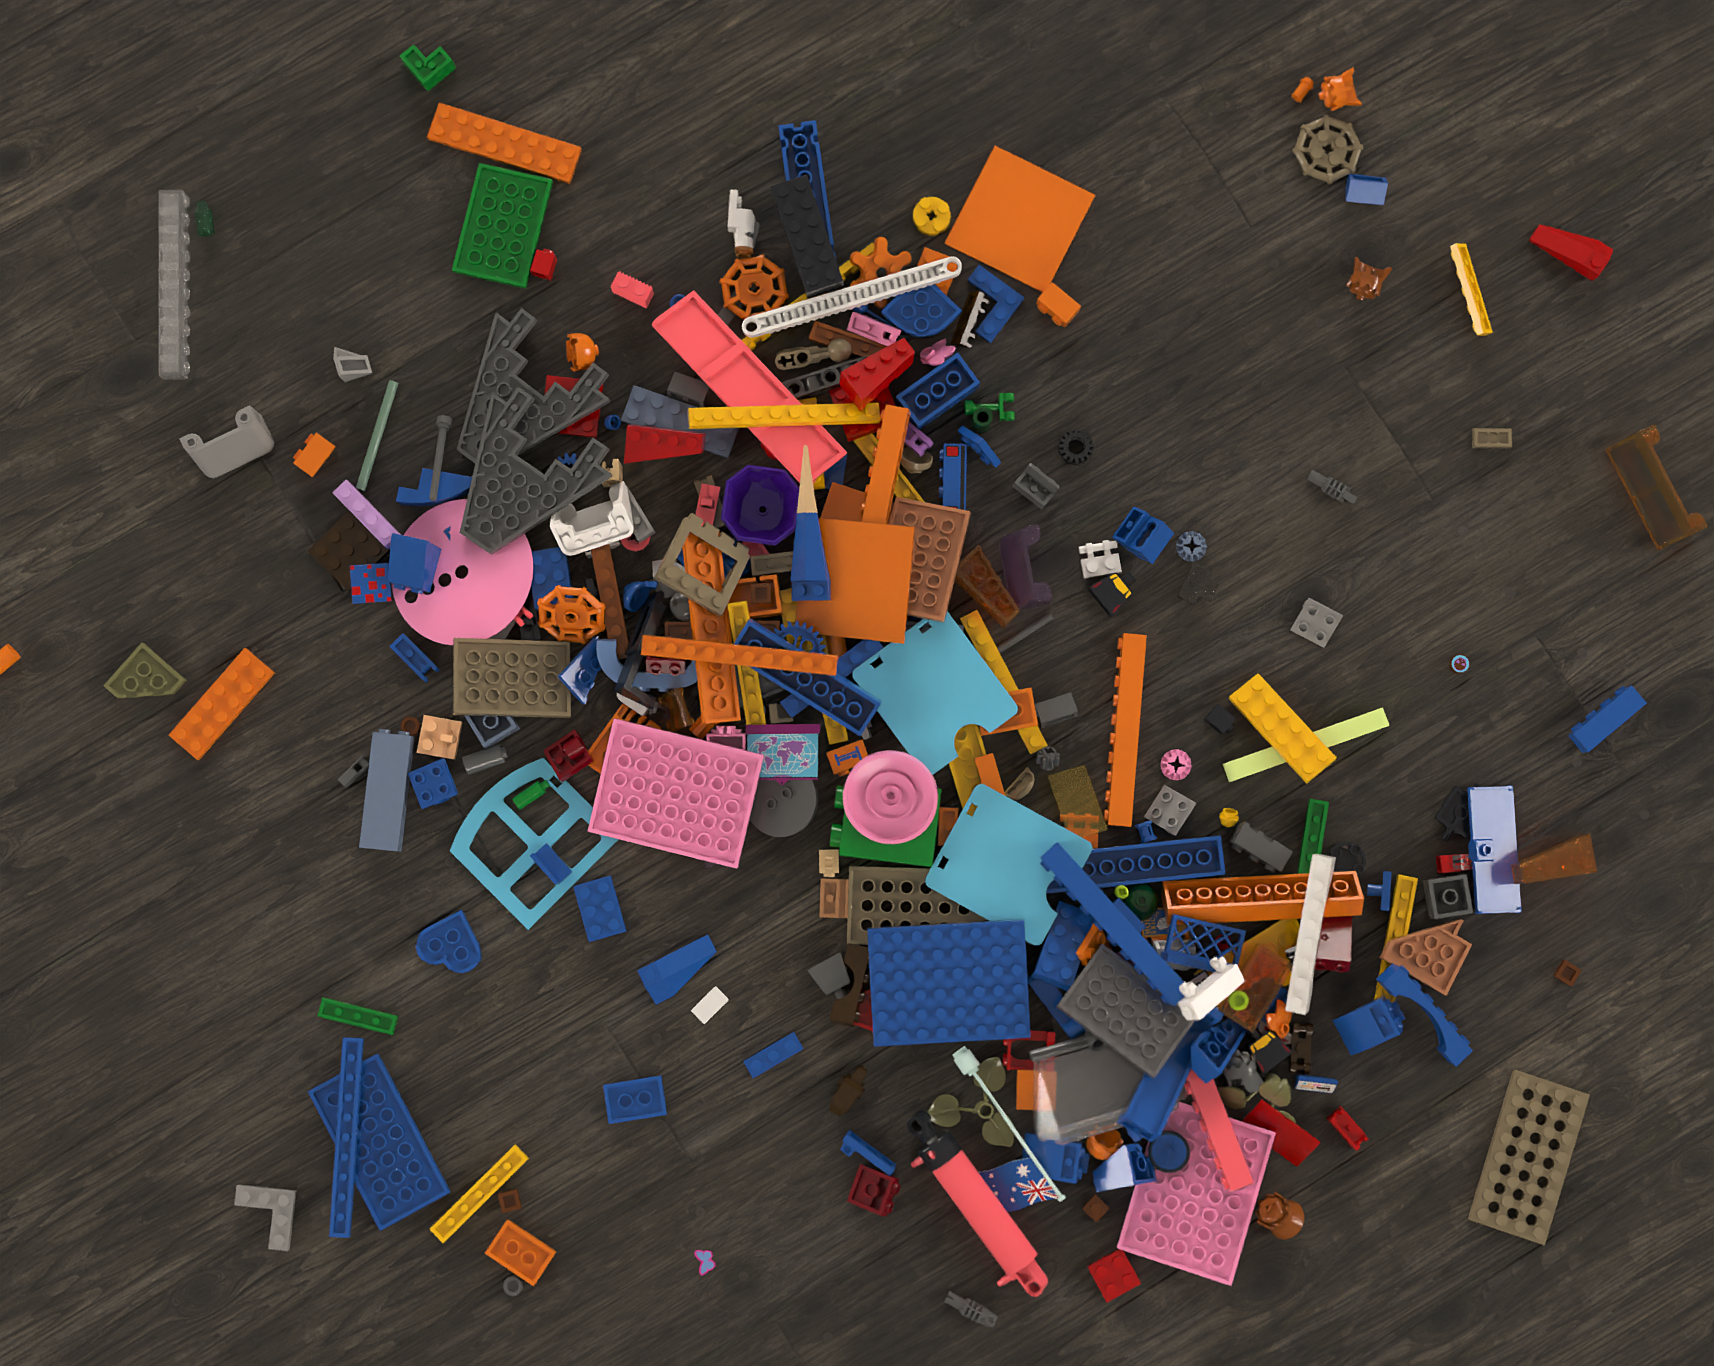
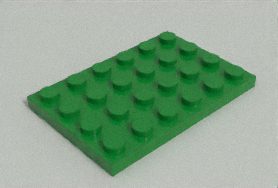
M479 163L452 272L526 289L553 184L552 179Z

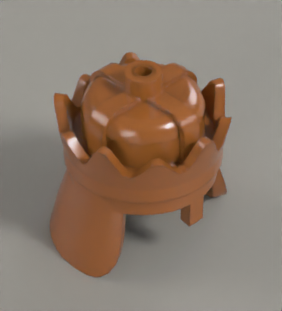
M1355 257L1354 272L1346 286L1350 287V292L1357 295L1356 299L1363 301L1364 298L1374 299L1376 295L1380 296L1382 282L1392 271V268L1377 269L1362 263L1358 257Z
M1277 1192L1274 1195L1266 1194L1265 1199L1257 1200L1259 1206L1255 1211L1259 1218L1257 1223L1268 1228L1272 1235L1279 1239H1289L1298 1234L1304 1223V1212L1297 1202L1285 1199Z

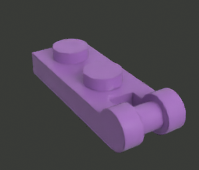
M908 423L904 444L916 456L921 458L924 455V451L930 448L933 442L913 424ZM918 440L922 442L919 446L915 444Z

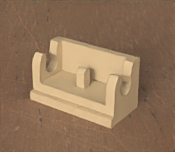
M613 459V468L606 469L605 461L602 463L601 467L613 475L602 483L603 487H611L614 484L623 482L622 465L619 459Z

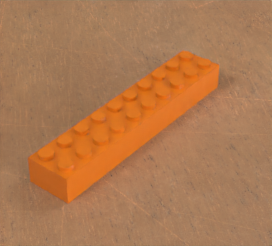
M1333 872L1323 917L1362 915L1364 897L1357 872ZM1309 873L1163 881L1161 898L1166 924L1170 925L1172 914L1210 923L1302 918ZM1177 919L1176 925H1185L1183 920Z

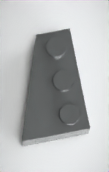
M1246 821L1240 822L1228 841L1232 845L1231 849L1240 854L1242 851L1249 855L1248 859L1255 863L1262 862L1265 864L1264 868L1272 873H1275V871L1282 872L1293 852L1274 839L1268 838L1260 830L1256 831L1251 828L1250 824Z

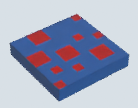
M389 563L350 565L353 604L392 601L390 582H388Z

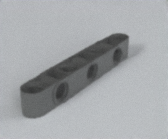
M868 356L846 361L781 383L789 391L794 386L798 387L800 391L792 395L797 400L806 399L840 387L841 371ZM828 375L836 377L833 382H828L825 378Z

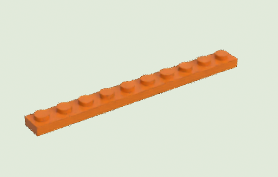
M643 635L641 655L835 676L838 655Z

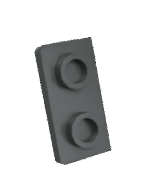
M1031 463L1012 485V487L1041 510L1060 487L1053 479H1050Z

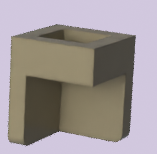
M781 704L768 705L770 724L794 722L793 717H790Z

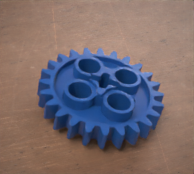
M788 621V627L785 628L781 624L782 630L779 631L774 628L776 635L782 639L788 634L793 635L795 640L792 645L796 646L798 636H802L798 649L803 652L826 654L821 652V649L826 647V645H820L823 637L817 638L816 636L819 634V631L812 633L813 626L807 629L806 622L799 626V622L796 621L795 626H792L791 622ZM804 641L812 642L813 648L810 651L802 649Z

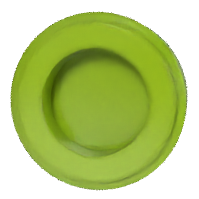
M1233 991L1228 996V1004L1234 1010H1244L1248 1005V997L1242 991Z

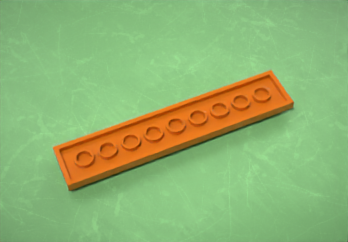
M689 532L682 547L685 572L720 593L725 580L722 551ZM688 598L693 640L732 644L728 606H726L722 616H717ZM695 661L702 724L740 721L735 665Z

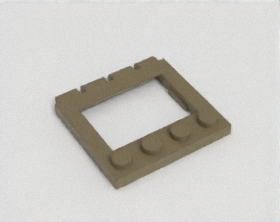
M691 513L689 517L683 518L654 578L715 615L722 616L750 558V555H748L749 548L739 541L733 546L734 538L724 532L717 536L719 529L708 522H705L702 527L703 519ZM689 532L736 560L722 584L720 593L674 565Z

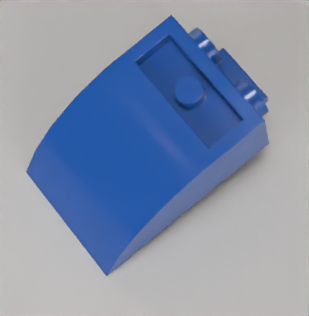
M1384 995L1332 1021L1350 1055H1354L1400 1035L1403 1032L1401 1021L1406 1018L1404 1017L1403 1010L1401 1011L1400 1004L1396 1001L1391 1003Z
M1025 1132L1024 1142L1050 1179L1076 1184L1078 1179L1082 1178V1173H1087L1090 1153H1085L1086 1148L1083 1147V1142ZM1023 1147L1022 1159L1030 1158Z

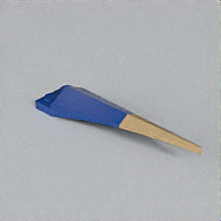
M804 445L790 580L792 581V601L831 600V581L819 525L808 446Z

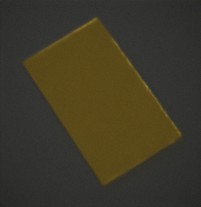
M1085 765L1047 776L1065 829L1082 838L1108 830Z

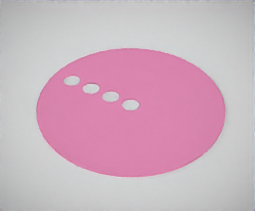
M467 499L453 500L433 507L413 522L404 534V536L427 540L442 549L433 579L434 592L430 595L418 594V598L414 603H408L405 600V594L411 589L405 588V591L395 589L391 583L396 605L407 623L424 637L447 645H453L454 638L488 639L503 630L523 607L533 578V556L525 534L491 555L459 533ZM451 526V530L449 531V540L446 534L444 533V530ZM460 565H465L468 568V575L463 579L457 578L455 574L456 568ZM444 573H448L451 576V583L447 587L440 586L438 582L439 577Z

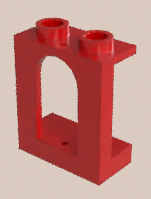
M1030 1030L1031 1038L1003 1039V1046H1007L1006 1054H1003V1065H1006L1007 1070L1054 1072L1055 1056L1045 1058V1060L1032 1061L1015 1059L1011 1055V1044L1016 1040L1046 1041L1045 1047L1054 1045V1031Z

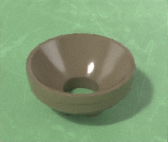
M908 447L903 448L900 464L907 472L912 474L921 473L931 467L933 456L925 450L924 455L919 458Z

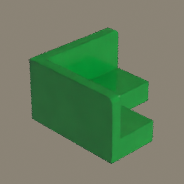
M414 44L400 55L403 64L427 92L456 68L452 59L441 46L426 58Z

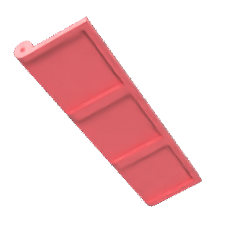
M694 290L653 321V328L728 407L802 405ZM822 425L747 427L799 483L804 445H807L809 450L813 483L816 481V478L847 454L844 448Z

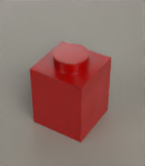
M537 249L530 270L533 276L551 281L557 263L554 252L548 249H543L542 251Z

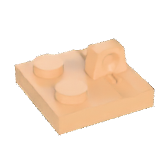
M424 715L416 753L456 760L463 722Z

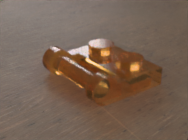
M682 687L673 689L658 697L659 703L669 708L671 712V717L666 721L669 732L673 733L694 724L682 695L684 693Z

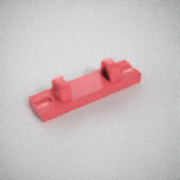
M703 483L701 485L695 515L703 519L702 527L705 522L711 525L714 524L721 487Z

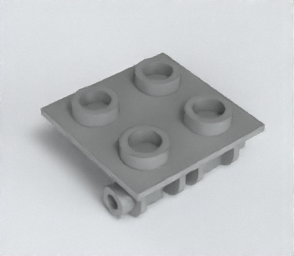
M1308 598L1304 602L1303 609L1290 630L1324 648L1343 615Z
M1164 785L1144 817L1167 830L1169 834L1176 836L1196 803Z

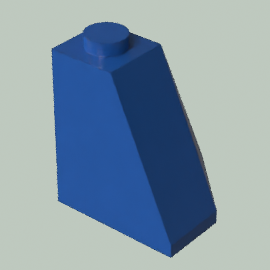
M1138 1143L1122 1146L1093 1172L1096 1192L1157 1181L1154 1166L1149 1156L1145 1157L1141 1152L1142 1148Z

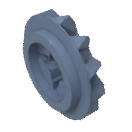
M1193 531L1183 533L1176 543L1178 555L1183 560L1189 562L1201 559L1207 549L1205 538L1200 533ZM1191 539L1194 545L1199 546L1193 549L1192 554L1190 548L1184 546L1190 544Z

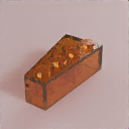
M978 545L958 564L954 581L1004 629L1019 614L1020 610L1003 586L1000 577L993 570L990 561L985 557L982 548Z
M1590 833L1580 834L1575 838L1512 864L1514 884L1597 872Z

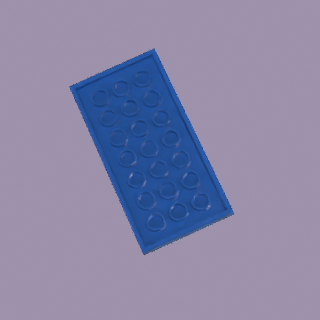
M378 1053L362 1062L354 1182L381 1231L451 1191ZM340 1074L308 1091L335 1144Z

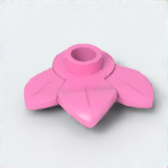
M943 339L932 347L923 349L920 353V360L923 364H930L931 366L940 365L954 353L955 346H946V339Z

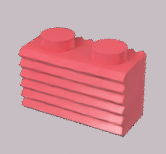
M621 271L617 273L611 285L613 293L644 308L648 307L654 295L651 286L645 285V283L638 281V279L635 280L631 276L628 277V275L621 273Z

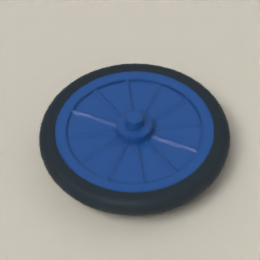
M1163 1131L1159 1138L1149 1143L1148 1156L1156 1169L1165 1173H1174L1181 1170L1187 1164L1190 1148L1188 1142L1181 1134L1174 1131Z

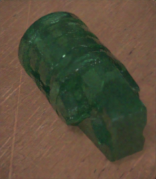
M204 200L197 201L198 212H195L197 234L201 237L213 236L215 230L212 210H208V205Z

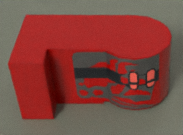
M1469 854L1436 856L1437 873L1473 869Z

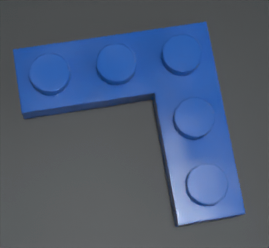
M978 265L968 278V282L997 302V304L975 333L991 344L1023 302L1024 297L985 268Z

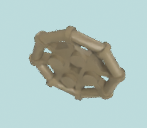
M1324 115L1322 118L1306 125L1303 124L1300 127L1301 131L1295 148L1292 151L1296 155L1305 176L1308 175L1323 180L1327 184H1332L1333 181L1348 174H1353L1356 171L1355 167L1363 150V145L1360 144L1351 123L1348 124L1331 118L1329 115ZM1323 125V130L1319 133L1314 134L1312 130ZM1329 125L1342 129L1340 133L1329 130ZM1346 133L1352 143L1351 146H1347L1346 139L1343 137ZM1306 137L1311 139L1308 148L1303 147ZM1329 146L1332 152L1326 154L1323 147ZM1347 152L1352 153L1349 163L1344 160ZM1304 154H1308V156L1310 155L1312 159V163L1310 165L1308 164ZM1335 166H1341L1343 168L1335 173H1332V169ZM1314 167L1324 169L1326 173L1315 170Z

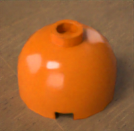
M568 334L567 337H570V340L566 341V353L568 362L572 360L573 367H570L573 372L588 369L595 362V358L599 354L598 346L594 345L593 340L586 334Z

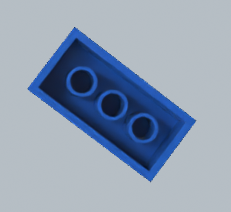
M956 353L898 394L896 402L900 407L910 410L909 420L920 430L977 390L980 382L959 353Z
M1059 901L1054 909L1058 914L1044 938L1031 978L1068 991L1073 984L1081 961L1076 952L1092 927L1095 918L1091 914L1087 916L1080 908Z

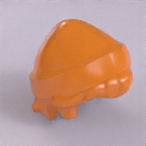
M1095 1125L1093 1130H1089L1086 1147L1095 1158L1107 1160L1120 1149L1124 1141L1114 1127Z

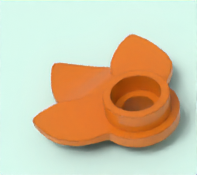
M1277 1000L1275 1014H1266L1268 1028L1278 1038L1287 1036L1289 1023L1292 1018V1012L1285 1011L1286 1004L1281 1000Z

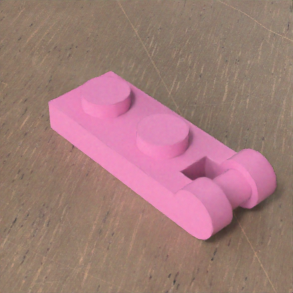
M852 312L847 328L850 332L885 346L895 343L902 331L857 312ZM886 332L891 333L889 339L884 338Z

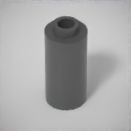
M498 744L463 756L462 759L468 775L505 763V758H508L505 747H501Z

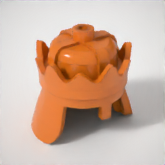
M1354 67L1339 76L1324 77L1325 81L1321 84L1322 92L1318 93L1320 100H1324L1325 106L1331 108V111L1343 106H1362L1354 90L1352 77Z

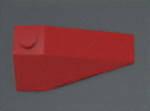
M1539 224L1529 239L1530 242L1591 281L1601 274L1613 252V249L1597 239Z

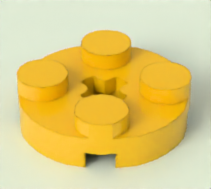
M924 197L914 208L913 221L918 230L925 235H937L945 230L950 223L951 214L949 206L940 198ZM934 212L937 218H933L931 221L926 215Z

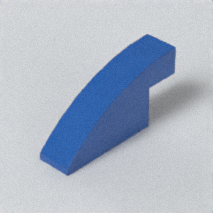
M422 468L418 490L399 487L396 502L407 506H431L453 501L469 493L472 477L441 471L437 499L431 501L429 495L433 470Z

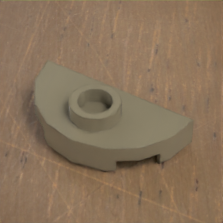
M1028 767L1005 791L1006 797L1018 800L1030 792L1035 780L1034 774Z

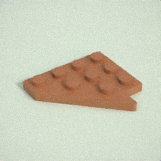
M1455 919L1388 940L1379 958L1389 964L1393 963L1397 966H1404L1410 973L1409 976L1438 993L1447 996L1472 944L1457 936L1464 920Z

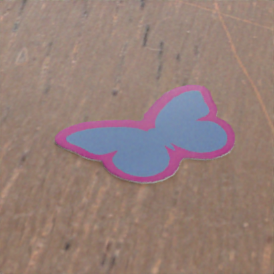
M695 1250V1257L701 1262L699 1273L703 1276L715 1267V1262L711 1260L713 1254L708 1250Z

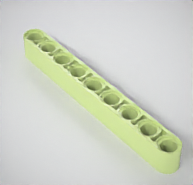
M1380 708L1313 733L1328 748L1390 725L1384 709ZM1273 747L1224 763L1223 767L1229 782L1280 765L1286 761Z

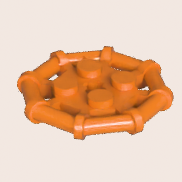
M762 254L757 257L735 259L734 264L719 282L722 286L724 308L729 309L743 320L780 308L785 300L789 299L785 270L779 268ZM757 264V268L745 270L744 266ZM765 266L773 273L771 275L764 273L762 267ZM739 269L741 276L736 281L732 280ZM778 279L779 290H774L772 281ZM752 284L760 287L756 293L749 290V288H752ZM729 286L735 287V297L731 298ZM772 296L778 297L770 308L767 303L770 302ZM740 301L744 306H747L746 312L735 304ZM764 307L765 311L751 313L752 308Z
M557 585L554 590L537 601L539 606V627H543L558 642H576L584 645L606 628L604 624V609L606 608L604 603L599 602L585 587L572 588ZM565 595H575L578 598H565ZM556 597L558 598L556 604L549 603ZM583 598L587 600L592 605V607H588L587 602L584 601ZM547 611L551 612V618H547ZM567 614H573L575 616L573 619H571L570 616ZM596 614V621L591 620V615ZM552 625H554L555 627L557 625L560 628V632L557 629H555ZM591 628L588 632H583V629Z

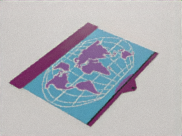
M820 724L746 725V734H748L747 751L764 755L759 780H776L781 785L785 784L788 780H818V733H820Z

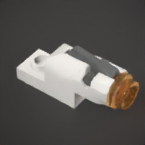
M730 190L728 231L734 232V251L736 256L750 258L753 248H755L760 224L755 221L752 210L738 209L742 206V197L739 196L738 190Z

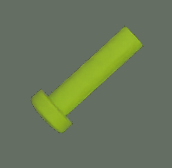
M1123 885L1116 887L1114 890L1115 896L1120 899L1126 898L1129 893L1128 888Z

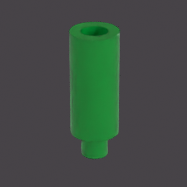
M547 780L541 783L537 781L512 799L521 810L545 794V789L550 784Z

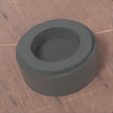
M517 1275L507 1277L503 1283V1289L509 1296L518 1295L524 1287L523 1280Z

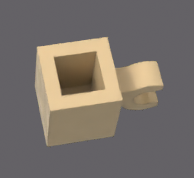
M819 850V873H824V877H835V873H839V850Z

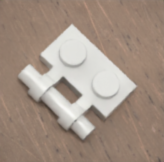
M1104 540L1102 543L1097 544L1086 543L1085 546L1078 547L1079 554L1087 553V558L1080 560L1083 579L1122 572L1119 553L1111 554L1110 549L1117 548L1116 540ZM1104 551V556L1094 557L1093 552Z

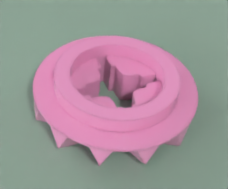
M1179 749L1168 751L1161 759V770L1171 780L1185 778L1192 767L1189 756L1186 752ZM1178 757V763L1184 766L1178 767L1175 773L1174 766L1168 763L1175 762Z

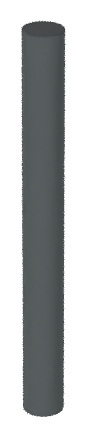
M1048 613L996 646L999 653L1054 619L1052 614Z

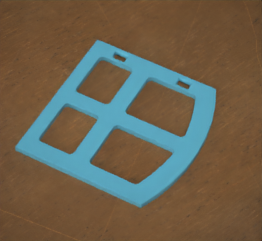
M544 758L510 773L486 792L463 821L450 849V852L528 930L619 840L600 835L601 841L574 868H570L572 873L559 885H556L531 910L511 892V887L535 864V861L530 857L532 853L535 854L546 843L552 848L580 818H583L589 824L593 807L566 780L561 782L562 784L558 788L550 781L553 776L557 779L558 777L552 766ZM539 777L547 780L550 786L569 804V808L541 836H538L504 802L505 797ZM492 811L528 845V849L500 877H496L470 850L476 833Z

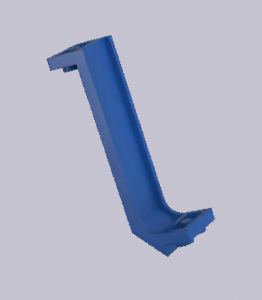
M1217 1007L1210 1010L1200 1020L1193 1022L1154 1079L1146 1073L1143 1074L1127 1111L1119 1116L1117 1123L1150 1142L1161 1136L1192 1068V1044L1198 1035L1211 1029L1213 1025L1221 1021L1224 1015Z

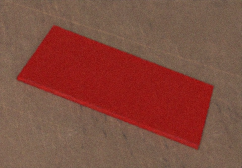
M1261 1100L1242 1120V1122L1276 1132L1272 1149L1296 1167L1320 1144V1141L1286 1118L1264 1100Z

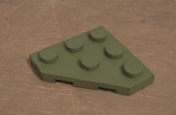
M142 642L104 684V687L118 699L174 695L187 680Z

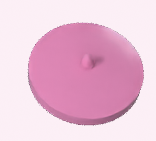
M881 751L862 759L849 773L843 791L844 809L854 828L865 837L884 844L907 842L923 833L932 822L938 803L937 785L929 769L915 757L899 751Z

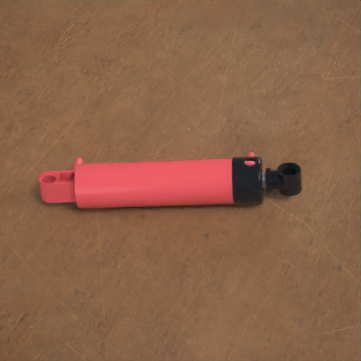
M924 1110L917 1111L908 1120L907 1129L912 1135L918 1136L924 1145L918 1150L919 1157L911 1162V1166L915 1168L925 1163L1007 1274L997 1281V1285L1001 1287L1010 1281L1018 1279L1029 1295L1039 1296L1047 1286L1048 1278L1034 1260L1038 1253L962 1151L961 1146L950 1131L945 1130L938 1134V1131L931 1124L932 1118L930 1114Z

